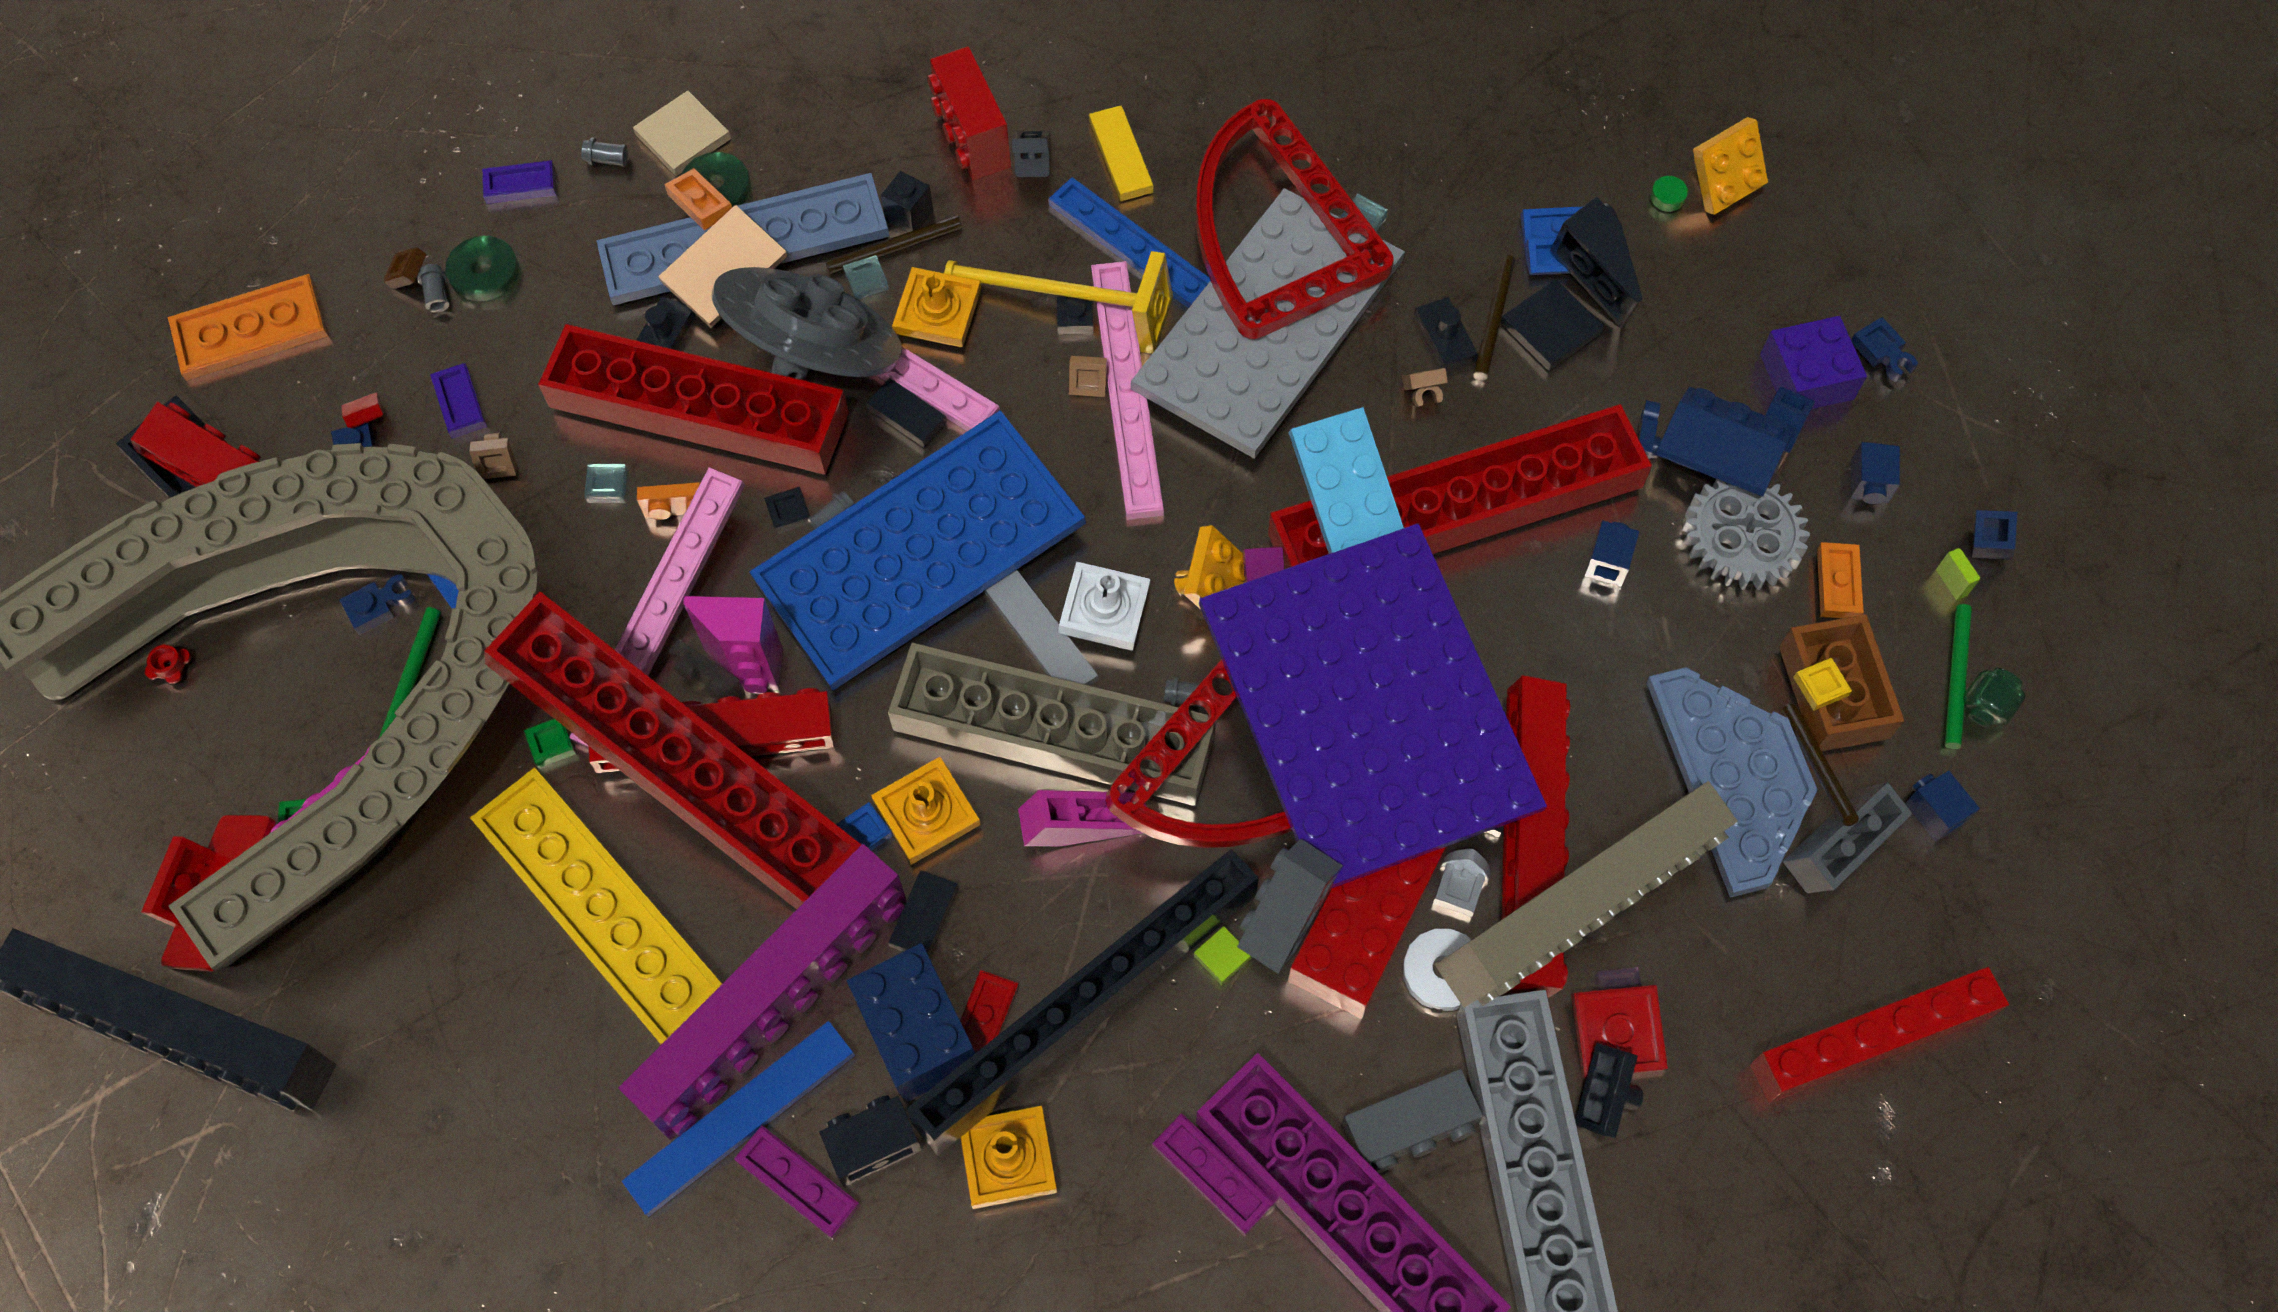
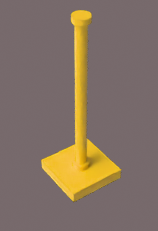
M1154 251L1150 253L1138 293L958 265L957 261L952 260L947 261L944 271L945 274L980 280L983 284L1133 307L1132 314L1140 352L1153 354L1157 348L1173 298L1165 253Z

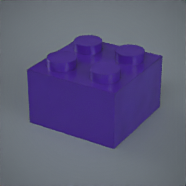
M1840 316L1772 330L1760 353L1776 393L1781 386L1815 401L1812 409L1854 400L1867 378Z

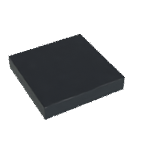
M1556 279L1504 314L1501 319V324L1548 371L1598 337L1604 329V325Z

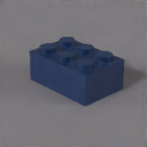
M922 943L846 980L892 1081L905 1103L928 1092L976 1053Z

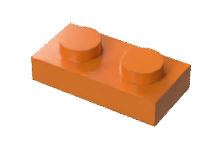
M695 168L664 184L668 196L703 230L712 227L732 208L731 203Z
M701 482L637 487V502L645 518L663 520L670 516L684 515Z
M1821 542L1817 548L1820 617L1843 619L1863 615L1860 545Z

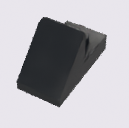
M1050 130L1015 131L1012 138V153L1015 156V175L1017 177L1049 176Z

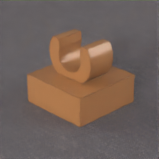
M1071 355L1069 395L1105 397L1107 358Z
M1445 368L1402 375L1404 390L1415 389L1412 394V401L1416 407L1423 406L1422 395L1426 390L1432 393L1434 403L1442 402L1443 393L1437 385L1448 383Z
M500 432L485 434L483 441L470 442L469 453L475 470L483 479L516 475L517 463L509 439L501 438Z

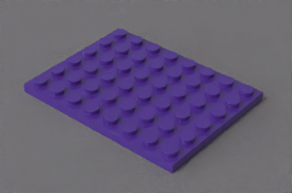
M1419 523L1199 599V606L1296 841L1304 840L1343 865L1330 889L1537 814L1546 809L1545 800Z

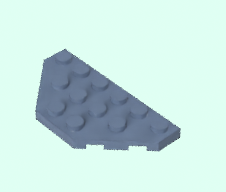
M1687 667L1649 676L1646 684L1689 793L1709 781L1738 820L1737 823L1725 830L1729 838L1711 849L1729 897L1768 888L1772 884L1779 870L1778 868L1818 790L1789 719L1774 711L1770 714L1750 704V699L1723 685L1721 688L1716 687L1699 678L1701 674Z

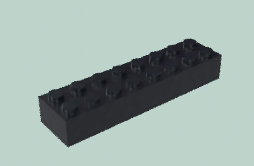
M12 928L0 948V992L16 998V1001L35 1010L41 1011V1009L49 1011L53 1016L73 1025L77 1023L88 1027V1030L108 1039L115 1037L124 1041V1044L143 1053L148 1054L149 1051L161 1056V1059L181 1068L188 1066L197 1070L198 1074L221 1083L222 1080L234 1085V1088L251 1096L258 1097V1095L270 1099L271 1103L294 1112L298 1105L313 1111L337 1065L305 1042Z

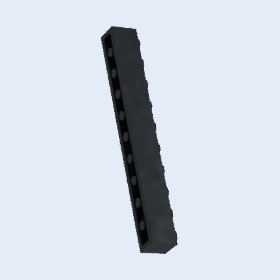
M1230 849L911 1104L907 1110L913 1127L937 1156L1251 902L1257 894L1259 877Z

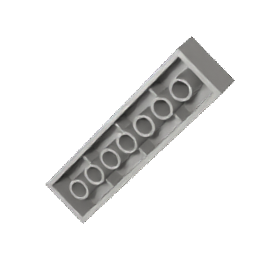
M1546 990L1498 996L1484 1006L1478 1000L1465 1008L1461 1004L1457 1013V1020L1473 1096L1483 1115L1479 1126L1518 1312H1618Z

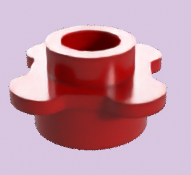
M159 645L147 657L145 675L151 680L160 678L165 679L169 684H176L182 679L181 672L185 664L190 662L191 654L186 649L176 650L170 645ZM171 662L170 666L165 667L167 663Z

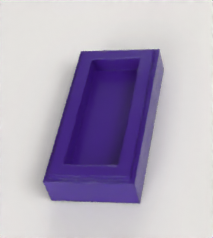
M552 160L482 169L483 197L486 204L556 196L555 167Z
M466 363L430 374L448 433L452 439L487 427Z

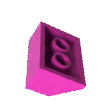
M684 596L683 604L706 654L740 689L755 694L765 693L767 690H779L783 647L765 598Z

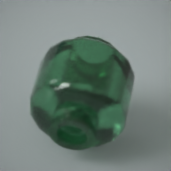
M1995 667L1993 671L1984 670L1979 672L1963 697L1966 707L1970 710L1968 717L1986 728H1989L1991 724L1999 726L2009 724L2025 700V692L2021 688L2023 682L2011 672Z

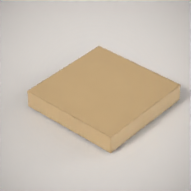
M686 91L633 127L635 135L675 176L731 139L729 131L689 91Z

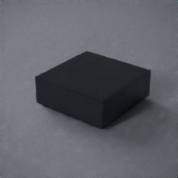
M800 486L764 498L777 535L811 524L807 519L810 517Z

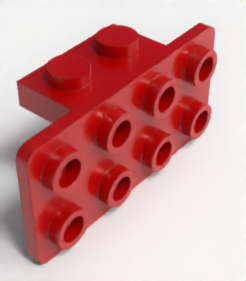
M225 815L218 821L208 848L185 837L173 836L141 911L143 914L174 927L161 958L162 966L169 969L214 971L171 911L169 905L269 835L275 826V819L261 815Z

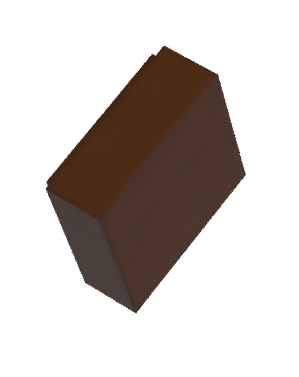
M418 247L395 253L384 277V283L392 289L414 283L427 254Z

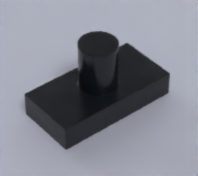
M661 297L657 306H653L646 311L645 319L647 323L636 341L677 350L697 315L685 304Z
M1449 297L1415 308L1414 317L1441 368H1445L1447 372L1477 361L1478 352L1460 320L1461 313L1457 308L1453 307Z
M1596 1043L1575 1120L1576 1126L1616 1139L1623 1109L1636 1110L1643 1102L1642 1089L1638 1085L1631 1084L1638 1055Z

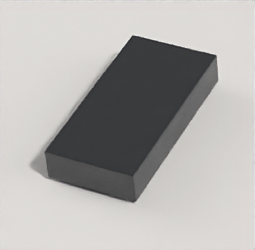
M891 378L866 402L868 410L923 448L947 423L944 414Z
M920 870L906 901L905 908L902 910L888 942L889 946L904 952L922 943L928 956H930L959 888L958 883Z

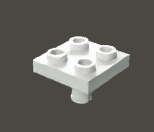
M1076 561L1058 633L1133 651L1151 579Z

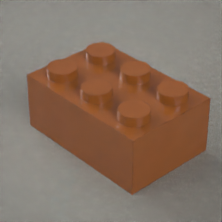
M1867 614L1790 628L1779 649L1802 717L1821 751L1890 739L1903 724L1904 718ZM1832 657L1852 692L1846 698L1813 711L1793 677L1797 671Z

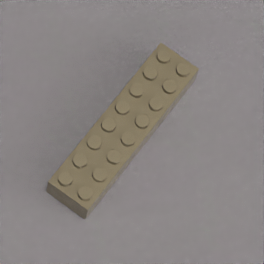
M911 643L888 710V715L893 731L1112 785L1177 711L1178 707ZM1188 711L1194 721L1200 723L1208 721L1207 714ZM1216 722L1153 794L1154 796L1196 806L1215 737ZM1176 732L1165 734L1164 740L1169 748L1173 750H1182L1184 748L1185 742L1181 735ZM1152 760L1140 762L1141 772L1146 777L1158 778L1160 776L1161 770L1156 762ZM1133 782L1128 789L1137 791L1139 786Z
M1707 781L1435 964V966L1464 1008L1476 1000L1484 1006L1521 982L1520 980L1529 974H1533L1551 962L1552 958L1580 942L1584 936L1610 921L1614 915L1639 901L1650 890H1654L1672 878L1673 874L1698 860L1702 854L1729 838L1725 830L1737 823L1738 820L1711 783Z

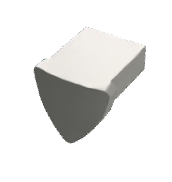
M1456 850L1446 855L1443 859L1442 866L1445 867L1433 904L1472 917L1484 881H1489L1491 870L1487 861L1476 850Z

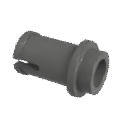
M592 137L590 140L583 141L581 157L583 161H587L591 166H594L595 163L625 167L628 159L627 145L597 142V139Z
M437 264L422 266L417 275L418 283L423 287L425 307L430 312H442L449 307L444 285L447 279L446 272Z
M844 491L839 495L834 493L831 495L832 500L813 516L807 518L808 522L811 523L810 525L815 530L854 505L853 500Z
M1175 676L1174 680L1167 679L1164 702L1171 703V706L1174 707L1175 704H1183L1200 683L1179 681L1178 676Z

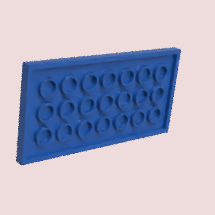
M1000 410L749 572L833 691L1085 525L1086 520L1078 507Z

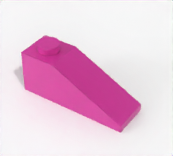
M1038 790L1018 808L1024 846L1061 847L1143 833L1130 827L1110 812L1105 802L1107 792ZM1120 793L1121 795L1118 800L1120 803L1125 804L1131 800L1134 793Z

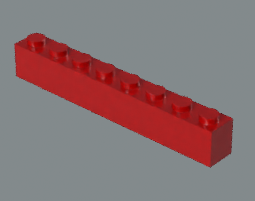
M1522 675L1507 689L1506 717L1547 807L1542 812L1504 826L1502 919L1563 879L1569 859V850L1565 846V830L1569 823V811L1565 808V793L1570 782L1569 773L1566 771V755L1570 747V737L1566 735V720L1570 713V700L1566 698L1567 684ZM1564 952L1552 958L1551 962L1533 974H1529L1520 980L1521 982L1507 991V993L1519 994L1546 990L1547 998L1561 991L1568 976V968L1566 963H1564Z

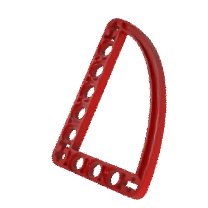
M1271 99L1257 100L1239 110L1225 122L1208 146L1200 167L1196 194V225L1203 261L1212 286L1226 313L1240 334L1249 339L1264 337L1376 285L1390 276L1394 261L1392 252L1277 102ZM1250 130H1253L1346 253L1347 257L1246 303L1228 270L1215 231L1212 195L1214 183L1225 156L1241 137ZM1278 136H1287L1292 142L1287 145H1281L1274 139ZM1296 160H1305L1311 166L1306 169H1299L1292 163ZM1323 184L1329 188V191L1322 194L1316 193L1311 189V186ZM1340 208L1345 210L1348 215L1344 218H1335L1329 211ZM1353 233H1360L1366 237L1367 241L1364 243H1354L1349 240L1348 236ZM1348 272L1354 275L1356 280L1351 283H1344L1337 278V275ZM1317 286L1322 288L1325 294L1321 297H1313L1306 292V289ZM1282 300L1289 301L1294 305V309L1287 312L1281 311L1276 308L1275 304ZM1251 317L1253 319L1247 322V318Z
M1222 659L1113 782L1106 794L1105 802L1113 815L1130 827L1153 838L1177 845L1218 848L1257 843L1292 831L1285 812L1240 823L1203 824L1168 817L1144 806L1237 698ZM1215 678L1227 680L1232 688L1231 694L1224 696L1216 693L1212 686V680ZM1191 705L1204 707L1208 713V721L1203 723L1194 721L1189 715V707ZM1176 732L1181 735L1185 742L1184 748L1182 750L1169 748L1164 740L1165 734ZM1143 760L1156 762L1161 770L1160 776L1158 778L1146 777L1141 772L1140 762ZM1135 782L1139 788L1131 797V800L1125 804L1120 803L1118 800L1121 795L1120 793H1125L1132 783Z

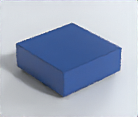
M870 802L836 824L871 851L893 837L891 830Z

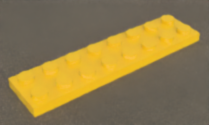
M535 767L470 817L660 1044L722 985L712 971Z

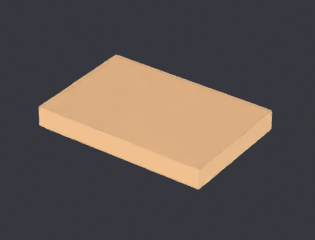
M735 205L658 277L660 282L712 328L722 318L712 301V289L716 279L721 274L737 268L761 267L774 269L787 257V252Z

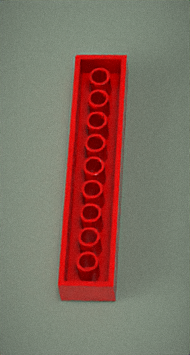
M1619 404L1387 476L1403 527L1406 528L1419 523L1432 554L1641 489L1646 482L1652 465L1622 405ZM1311 500L1270 513L1268 535L1273 547L1283 548L1284 569L1329 554Z
M541 591L536 594L484 650L485 665L795 909H798L861 846L853 837Z

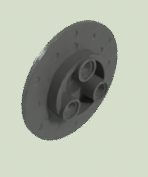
M744 267L721 274L714 283L712 289L713 305L725 322L750 342L775 355L770 373L805 380L809 370L813 369L842 376L867 377L890 371L897 365L902 351L901 342L889 323L866 304L845 293L844 287L830 277L819 274L807 277L778 269Z

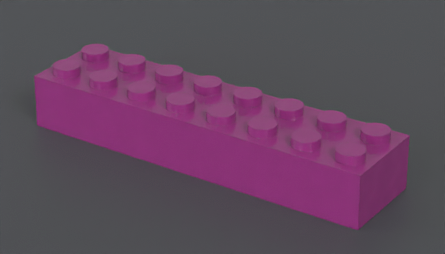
M862 844L618 1089L670 1141L676 1135L681 1136L696 1123V1115L707 1104L712 1105L716 1103L726 1093L728 1089L726 1084L738 1072L743 1074L754 1065L758 1059L757 1053L768 1042L774 1043L786 1032L788 1028L787 1022L798 1011L803 1013L808 1010L818 997L817 992L828 981L832 983L844 973L847 968L846 962L857 951L862 953L867 950L876 939L875 933L886 922L890 924L901 915L907 899L899 875L868 847Z
M1259 1053L1252 1057L1197 1111L1196 1123L1275 1202V1205L1380 1312H1507L1511 1308Z

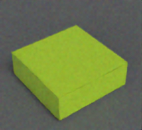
M1960 548L1948 552L1936 568L1937 573L1956 601L1968 596L1980 581V576Z
M1224 926L1194 952V958L1221 986L1247 964L1252 956L1237 947L1239 941Z

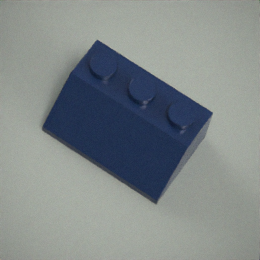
M1689 386L1679 401L1656 455L1763 497L1782 462L1796 427L1787 424L1780 417L1765 416L1752 411L1746 404L1729 402L1716 397L1713 392L1707 389H1695Z

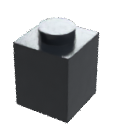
M901 170L881 194L885 220L906 232L921 228L934 211L930 185Z

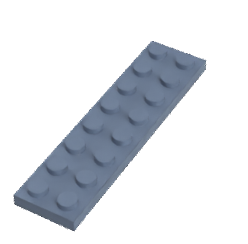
M871 173L738 205L748 217L786 250L787 257L781 263L889 237L887 223ZM689 217L596 240L612 305L669 292L670 290L660 282L658 276L710 228L703 230Z

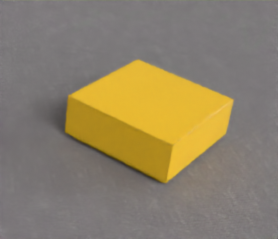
M1832 657L1797 671L1793 677L1813 711L1846 698L1852 692Z

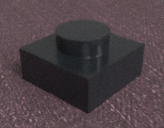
M1058 296V335L1094 333L1093 301Z

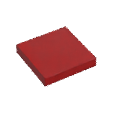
M1657 985L1571 993L1582 1077L1586 1078L1588 1075L1596 1043L1638 1055L1633 1073L1668 1069Z

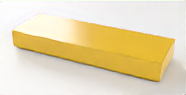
M1122 105L1090 113V125L1120 202L1153 193V183Z

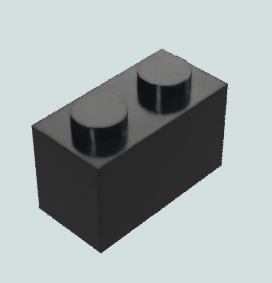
M889 1095L876 1098L866 1105L867 1110L852 1117L850 1113L839 1115L827 1122L828 1128L819 1131L835 1173L843 1187L922 1151L899 1096L891 1099Z

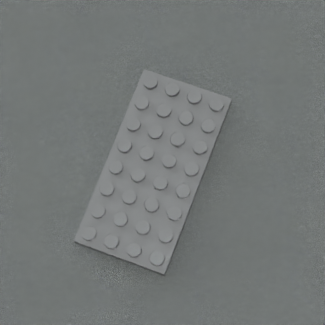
M1284 188L1227 259L1226 265L1240 294L1247 303L1347 257V255L1307 201ZM1329 212L1333 217L1340 218L1337 215ZM1353 233L1348 236L1349 240L1354 243H1364L1367 241L1366 237L1360 233ZM1383 240L1394 256L1392 272L1386 280L1258 339H1249L1239 333L1226 313L1210 281L1131 380V390L1255 459L1401 264L1405 251ZM1348 272L1337 275V278L1344 283H1351L1356 280L1355 276ZM1317 286L1306 289V292L1313 297H1321L1325 294V291ZM1282 300L1275 304L1276 308L1281 311L1287 312L1294 309V305L1289 301ZM1251 317L1247 318V322L1253 320Z

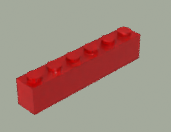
M805 688L798 690L793 695L781 696L776 692H766L759 694L756 699L741 700L739 697L728 696L718 699L717 703L681 702L750 757L834 748L830 702L827 691L820 692L816 688ZM589 746V762L596 773L620 771Z
M1988 966L1762 1052L1750 1066L1768 1103H1772L1991 1019L2009 1006V1003Z

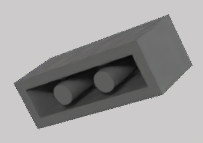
M1889 782L1860 787L1849 798L1859 816L1857 823L1845 826L1835 811L1783 861L1806 893L1835 890L1912 815V812Z
M1302 839L1290 850L1283 847L1270 867L1275 871L1272 880L1267 878L1255 896V899L1260 902L1257 909L1252 908L1240 925L1239 929L1244 931V934L1237 947L1279 974L1295 956L1343 865Z
M1460 1069L1344 1116L1341 1126L1349 1144L1378 1173H1381L1398 1165L1396 1158L1411 1152L1413 1157L1417 1158L1437 1149L1435 1142L1451 1137L1453 1142H1457L1473 1135L1476 1132L1474 1127L1478 1125L1483 1115Z

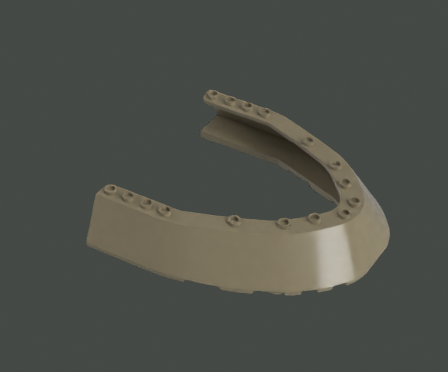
M361 443L337 444L333 445L331 450H314L306 455L281 461L275 457L219 474L216 480L195 487L161 503L154 500L116 519L0 593L1 664L12 676L22 671L46 698L59 700L69 696L186 616L271 588L284 587L296 581L339 570L376 568L436 575L449 580L459 590L456 608H452L450 623L445 636L447 644L440 661L436 660L395 711L397 717L382 736L370 746L367 755L359 765L354 764L334 789L169 905L171 911L214 971L227 967L343 884L374 858L450 773L471 745L509 685L506 680L485 665L484 650L536 596L538 574L536 554L524 528L478 472L454 456L443 452L434 454L418 451L416 447L389 444L388 447H363Z

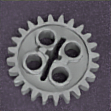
M1716 479L1713 487L1705 484L1701 493L1694 495L1691 506L1688 507L1684 517L1687 519L1682 530L1688 533L1684 544L1695 545L1689 554L1690 558L1702 557L1698 568L1702 570L1710 566L1713 569L1711 574L1712 580L1720 574L1724 575L1725 586L1727 587L1732 583L1733 579L1739 580L1741 590H1745L1749 581H1752L1756 589L1760 590L1765 579L1771 586H1775L1780 577L1787 579L1792 570L1797 569L1802 561L1801 557L1804 556L1808 549L1805 543L1810 536V532L1803 530L1808 522V518L1797 517L1802 506H1790L1788 503L1793 494L1789 493L1781 497L1778 494L1780 484L1774 485L1771 489L1767 488L1762 497ZM1721 510L1729 511L1733 516L1726 515ZM1759 514H1764L1771 520L1764 519ZM1720 543H1726L1730 545L1732 549H1727L1723 547ZM1759 547L1766 548L1770 553L1761 551Z

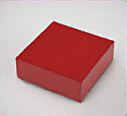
M377 392L341 405L342 417L348 428H354L384 415L382 402Z

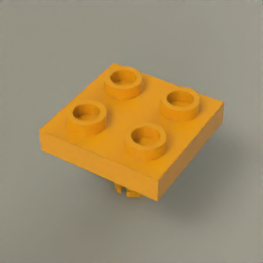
M1746 117L1693 149L1694 163L1697 168L1705 212L1715 215L1768 183L1756 119Z
M912 267L892 324V329L898 335L963 348L982 289L981 281Z
M1213 525L1200 527L1190 570H1178L1175 574L1177 577H1184L1174 578L1177 592L1181 595L1184 594L1200 608V598L1245 583L1243 553Z
M941 757L934 759L871 795L873 803L911 865L981 825L980 819Z
M1042 1106L986 1116L961 1137L973 1209L1057 1193Z

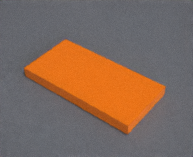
M309 274L168 317L180 372L186 381L328 337L315 285Z

